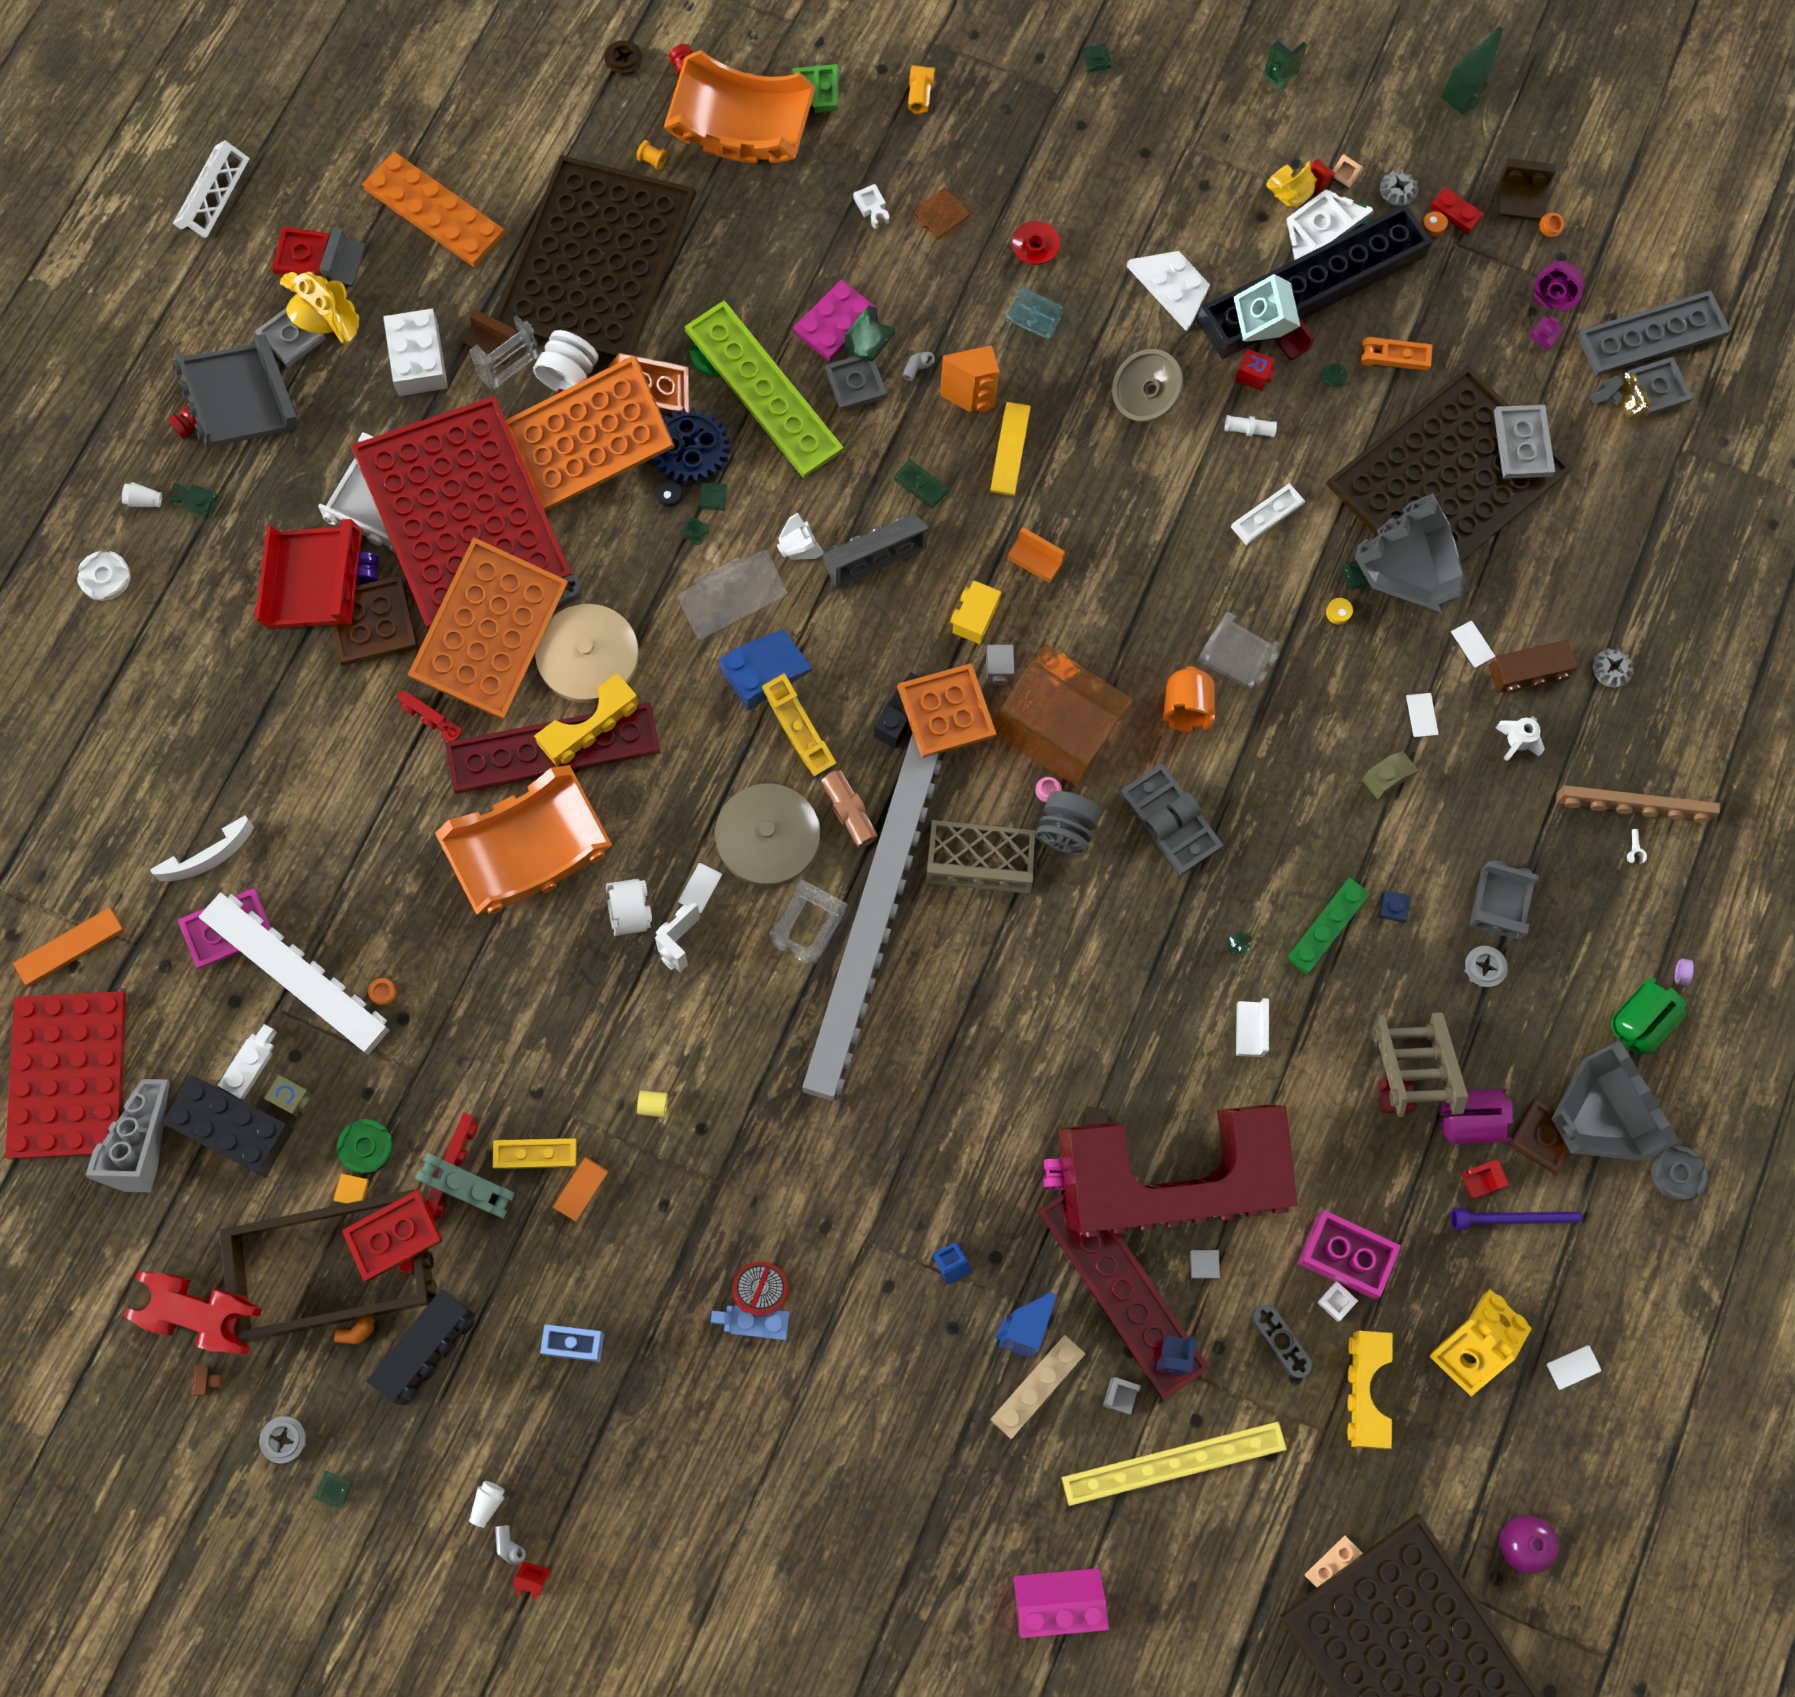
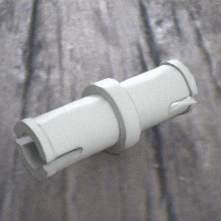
M1227 415L1225 431L1246 433V436L1251 437L1253 434L1274 437L1276 434L1277 422L1257 420L1254 416L1242 418Z

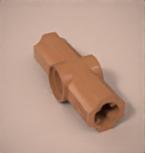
M841 770L829 773L821 780V783L833 802V809L839 821L847 827L858 848L872 844L873 841L878 839V835L866 815L865 806L859 795L852 791Z

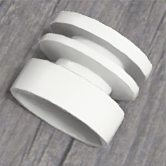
M556 330L549 337V341L545 345V352L540 354L533 367V372L544 385L556 392L559 388L566 390L587 379V375L592 372L593 366L598 361V353L581 337L567 331Z

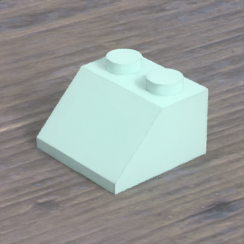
M1275 274L1234 296L1242 337L1246 342L1278 338L1300 327L1291 283Z

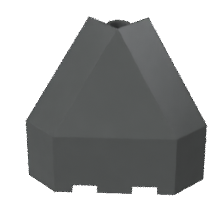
M1432 493L1409 503L1403 508L1404 514L1398 519L1391 518L1377 530L1378 536L1370 542L1365 539L1359 544L1355 559L1373 589L1443 613L1446 601L1453 602L1462 593L1469 590L1450 523Z
M1620 1040L1582 1060L1552 1117L1553 1123L1573 1154L1644 1161L1679 1143L1672 1126L1659 1108L1650 1089L1642 1079Z

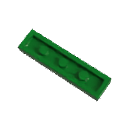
M1348 878L1286 959L1305 974H1308L1370 893L1351 878Z

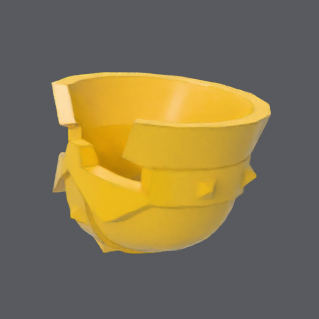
M1310 161L1306 163L1305 168L1294 178L1291 176L1293 169L1287 164L1268 180L1266 186L1287 207L1298 208L1312 196L1317 179L1311 172Z

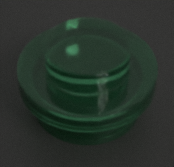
M1331 363L1322 372L1323 381L1331 387L1341 386L1347 378L1345 367L1340 363Z
M1243 931L1235 933L1227 941L1229 952L1232 955L1244 954L1251 947L1252 937Z

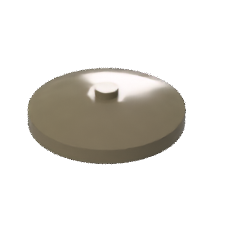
M765 783L747 787L728 800L716 822L715 840L722 862L736 877L753 885L777 886L796 879L811 865L819 848L820 827L814 809L801 794L783 785Z

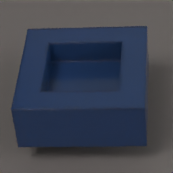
M1385 890L1382 894L1379 918L1405 923L1408 919L1411 896Z

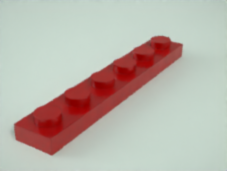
M463 1112L444 1161L457 1167L458 1165L463 1166L468 1151L465 1150L468 1140H473L478 1130V1125L475 1124L477 1120L474 1116ZM432 1188L426 1204L434 1222H436L437 1217L441 1218L445 1212L447 1202H444L447 1194ZM413 1258L402 1263L399 1270L414 1276Z

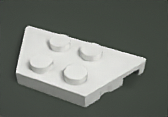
M1325 189L1287 218L1294 259L1296 260L1348 234L1372 216L1373 209L1369 206L1364 208L1353 203L1354 200L1339 197L1336 193Z
M1179 251L1130 259L1127 262L1129 270L1187 332L1200 309L1210 284Z

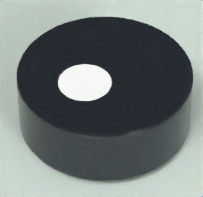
M670 480L662 482L657 488L659 503L665 507H673L679 504L682 499L680 485Z

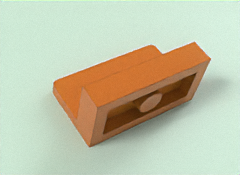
M1022 527L1018 540L1009 552L1007 559L1046 582L1051 583L1063 565L1066 552Z

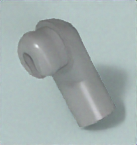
M931 352L912 355L908 360L902 377L907 381H913L917 371L926 369L934 363V355Z

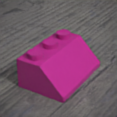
M1099 1568L1014 1576L1019 1636L1021 1638L1109 1630L1106 1599Z

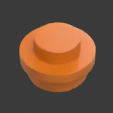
M1548 213L1541 218L1540 229L1545 236L1555 237L1562 232L1564 227L1562 216L1556 213Z

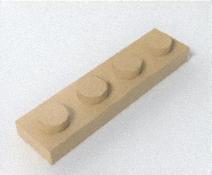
M1063 1335L990 1420L1012 1439L1085 1353L1066 1335Z

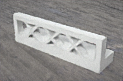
M226 140L217 144L173 224L180 229L188 226L206 238L250 158ZM229 153L240 160L237 168H229L227 161ZM225 173L228 185L225 188H219L216 177L218 174ZM215 193L217 199L216 207L208 208L205 198L207 194ZM197 213L205 214L207 224L204 228L193 221Z

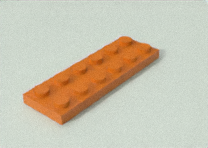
M393 152L362 184L365 191L474 268L506 235L505 230L396 152Z

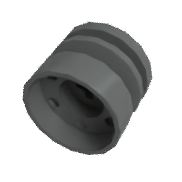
M1065 791L1051 792L1044 808L1047 816L1041 817L1040 826L1037 827L1035 837L1046 846L1073 855L1086 854L1089 848L1088 842L1092 840V833L1089 830L1096 828L1101 809L1097 804L1080 795Z

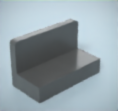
M333 227L319 268L322 276L328 282L335 280L340 281L344 286L353 287L366 249L365 244L347 240L343 229Z

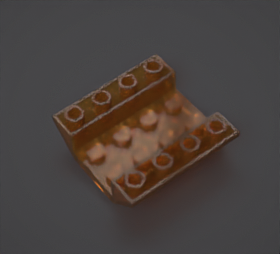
M1046 644L1021 676L1001 707L993 725L998 737L1077 787L1090 768L1091 761L1117 721L1120 722L1133 699Z

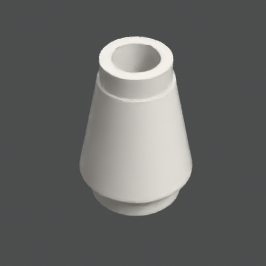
M134 482L124 484L122 503L128 504V507L161 506L162 492H157Z
M484 1481L482 1486H479L477 1489L469 1521L478 1527L484 1528L504 1500L503 1493L505 1490L497 1484Z

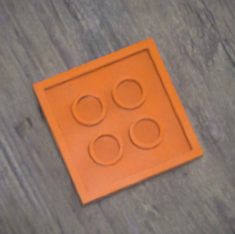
M972 663L898 684L897 688L921 758L996 737V731Z

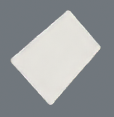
M1472 621L1451 631L1474 667L1495 657Z
M1431 693L1406 695L1413 736L1438 735Z
M699 863L678 902L688 906L695 902L698 905L699 913H702L722 873Z
M1589 1345L1547 1363V1367L1559 1390L1601 1372V1368Z

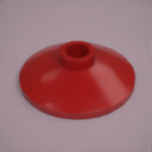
M1030 221L1016 229L1012 237V248L1015 255L1023 262L1031 265H1042L1055 258L1060 248V238L1056 230L1049 224L1041 221Z

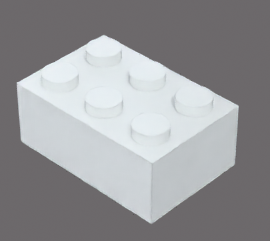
M433 309L383 316L392 378L398 396L447 389L438 322Z

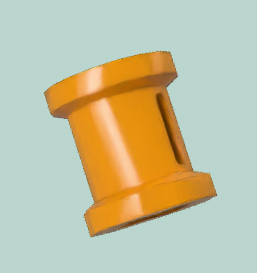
M647 140L643 141L637 151L638 161H646L654 165V169L658 171L663 168L668 157L667 150H659L651 146Z

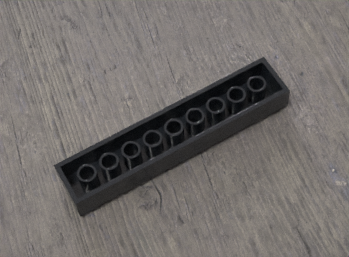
M1406 204L1201 306L1197 322L1223 360L1260 341L1246 342L1243 340L1234 296L1275 274L1291 283L1297 313L1302 320L1425 258L1433 241Z

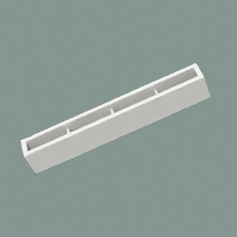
M220 892L200 914L199 918L369 1055L390 1031L384 1025L387 1020L376 1011L372 1014L364 1009L366 1003L354 994L350 998L343 992L346 987L334 977L329 981L322 975L325 970L314 961L308 964L302 959L305 954L293 944L287 947L281 942L284 937L272 927L269 931L261 926L264 921L253 911H250L249 914L245 913L241 909L243 903L232 894L227 898Z

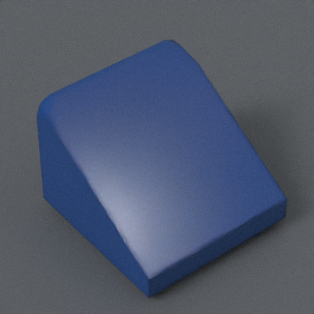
M957 1242L932 1254L947 1284H951L971 1273L969 1262Z

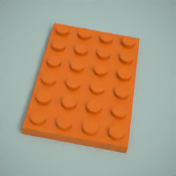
M634 355L505 420L544 511L554 508L675 447L640 364Z
M473 537L409 670L408 677L504 720L568 581Z

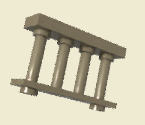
M1443 1012L1432 1013L1430 1024H1427L1426 1027L1388 1029L1385 1015H1379L1377 1026L1373 1027V1040L1375 1043H1378L1391 1089L1390 1102L1392 1106L1396 1107L1398 1117H1404L1407 1103L1445 1101L1450 1104L1452 1114H1463L1468 1094ZM1427 1038V1040H1431L1432 1047L1394 1049L1391 1039ZM1433 1058L1434 1061H1437L1438 1068L1400 1070L1397 1060ZM1439 1079L1445 1087L1444 1090L1406 1092L1403 1081Z

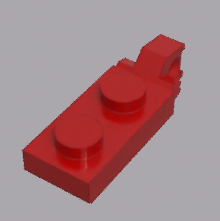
M405 690L401 691L397 696V699L403 704L400 707L411 716L417 713L423 717L421 722L432 730L438 727L444 740L454 742L459 740L464 733L462 729Z

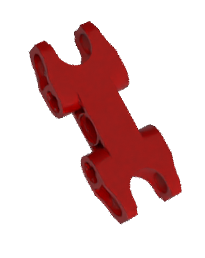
M138 1271L136 1279L148 1285L151 1290V1301L145 1309L126 1308L124 1317L133 1321L142 1329L167 1336H173L176 1325H180L199 1332L195 1346L211 1352L248 1355L250 1346L237 1339L234 1331L235 1324L242 1315L260 1317L261 1307L253 1304L243 1296L219 1289L212 1290L209 1300L187 1294L191 1281L188 1278L175 1274Z

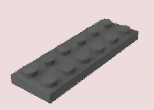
M1710 290L1579 330L1576 336L1595 376H1599L1726 337L1731 330Z

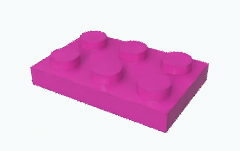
M840 280L793 327V333L830 362L878 313V308L844 281Z
M254 888L234 896L243 903L241 909L245 913L249 914L250 911H253L264 920L261 926L268 931L271 929L258 893ZM205 909L178 919L196 968L199 970L241 953V951L199 918Z

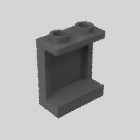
M1501 861L1487 862L1481 868L1469 927L1520 941L1528 934L1530 924H1527L1526 921L1533 888L1539 880V875L1533 874L1527 868L1515 869L1508 867L1506 863Z

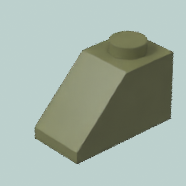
M1404 751L1388 756L1369 769L1362 781L1378 800L1418 773L1419 770Z

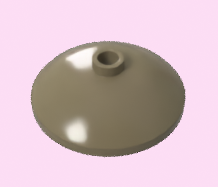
M1145 349L1131 355L1121 364L1113 380L1112 395L1116 407L1127 418L1137 422H1150L1163 417L1171 411L1181 396L1183 389L1181 367L1170 354L1159 349ZM1157 388L1156 392L1151 394L1152 389Z

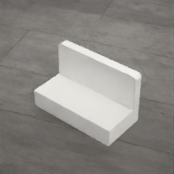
M1263 998L1261 1002L1238 1001L1236 1056L1264 1057L1269 1051V999Z

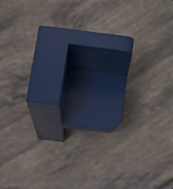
M1165 1337L1161 1358L1157 1360L1156 1371L1180 1376L1192 1373L1197 1338Z

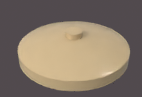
M580 604L568 607L551 618L535 652V658L543 681L554 693L573 702L593 703L599 702L597 688L616 673L627 684L630 682L637 668L639 649L632 627L619 613L597 604Z

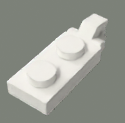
M264 1024L257 1035L252 1034L246 1040L217 1086L243 1100L273 1053L271 1051L274 1046L270 1043L277 1032Z

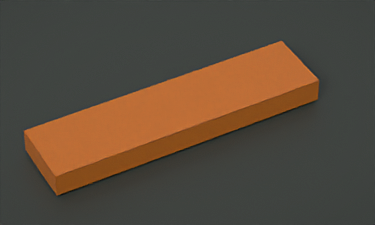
M109 907L13 964L25 986L30 987L123 933L124 929L113 910Z

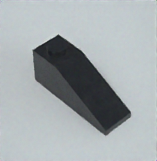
M910 672L903 682L920 677ZM898 690L887 703L874 725L873 737L894 748H897L910 725Z

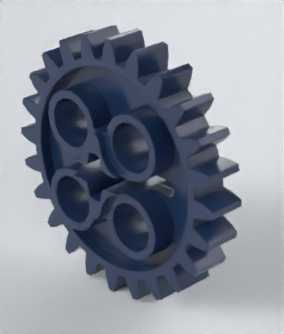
M692 407L690 413H686L685 408H682L680 415L673 410V418L671 419L664 415L663 419L675 447L678 449L676 451H666L652 458L653 465H658V472H665L667 480L674 476L676 483L684 479L685 486H688L690 480H693L695 485H698L699 478L708 482L707 475L709 474L717 477L716 469L724 470L722 462H728L727 454L730 453V446L728 445L730 444V437L726 436L727 428H721V420L714 422L713 413L705 417L704 409L699 414H696L694 407ZM684 429H692L689 433L682 432ZM706 441L712 442L709 446L702 445ZM690 460H697V461H698L696 464H688V463H687V462H689Z

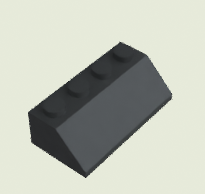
M915 514L910 516L903 515L887 526H877L871 533L864 536L857 535L846 544L841 546L834 545L828 548L823 553V564L835 588L842 587L926 550L928 526Z

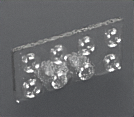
M763 549L744 560L736 558L693 580L695 585L676 594L697 639H702L786 596L787 591L768 551Z

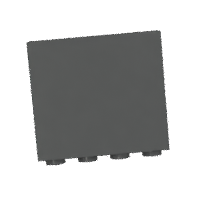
M266 334L256 335L255 344L187 357H182L180 349H176V360H172L175 375H180L181 377L180 388L184 397L188 396L189 402L187 406L190 417H195L197 424H195L197 436L199 439L203 438L206 448L296 430V414Z

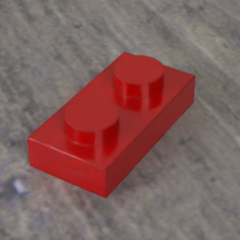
M1446 187L1430 205L1431 210L1444 214L1450 223L1467 235L1484 215L1483 212Z

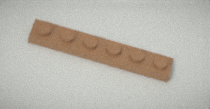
M1566 785L1556 794V803L1565 804L1569 808L1591 807L1594 811L1612 809L1620 814L1638 812L1646 817L1664 815L1672 820L1690 818L1698 823L1709 822L1720 813V803Z

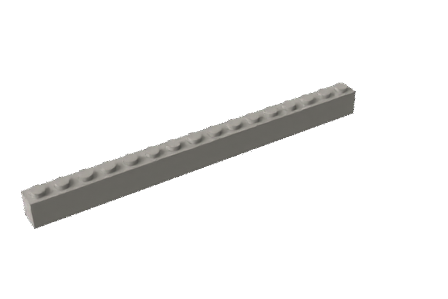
M913 733L802 1087L804 1093L834 1101L836 1094L841 1096L845 1080L841 1079L843 1069L849 1070L853 1054L849 1053L851 1043L857 1044L861 1029L856 1028L859 1018L864 1019L867 1012L868 1004L864 1003L866 994H872L876 979L872 978L874 968L880 969L884 955L879 953L882 943H888L891 929L887 928L889 919L894 920L899 906L895 904L897 894H903L906 880L902 879L904 870L909 871L913 861V856L909 855L911 847H917L921 832L917 831L919 822H925L928 808L924 807L926 798L931 799L933 796L935 784L931 782L934 775H939L943 762L938 760L940 753L921 758Z

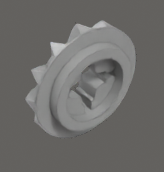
M1392 170L1390 174L1384 176L1380 184L1382 197L1388 203L1396 206H1404L1413 202L1419 190L1417 188V181L1412 179V174H1404L1403 170L1400 172ZM1397 183L1400 186H1404L1403 191L1400 188H1395Z
M1608 648L1595 657L1593 672L1597 680L1603 685L1613 688L1621 687L1627 684L1633 676L1634 663L1630 661L1629 654L1620 652V649L1610 650ZM1620 663L1617 670L1610 673L1607 672L1611 664Z
M1479 946L1473 949L1465 959L1464 972L1468 974L1470 981L1478 984L1479 987L1491 988L1501 983L1506 977L1507 962L1503 954L1497 949L1490 946ZM1488 958V967L1492 968L1493 971L1489 970L1483 976V969L1477 964H1483Z
M281 1416L274 1418L264 1426L260 1434V1449L263 1455L272 1462L289 1463L299 1457L301 1451L306 1446V1432L301 1423L292 1417ZM284 1431L288 1432L287 1437L294 1441V1443L284 1444L283 1448H280V1442L272 1437L282 1436Z

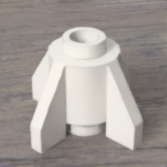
M798 513L791 516L778 538L780 543L777 544V547L784 558L788 556L792 560L816 559L823 555L824 551L816 542L809 523H804Z
M1535 717L1522 718L1518 721L1499 722L1496 729L1505 735L1508 734L1507 738L1511 746L1503 759L1508 761L1516 750L1528 749L1538 756L1542 754L1544 746L1540 737L1541 730Z

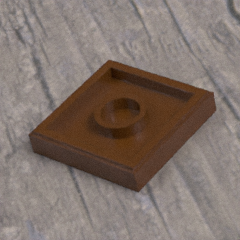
M1535 1099L1508 1145L1553 1174H1557L1570 1150L1552 1121L1555 1110Z

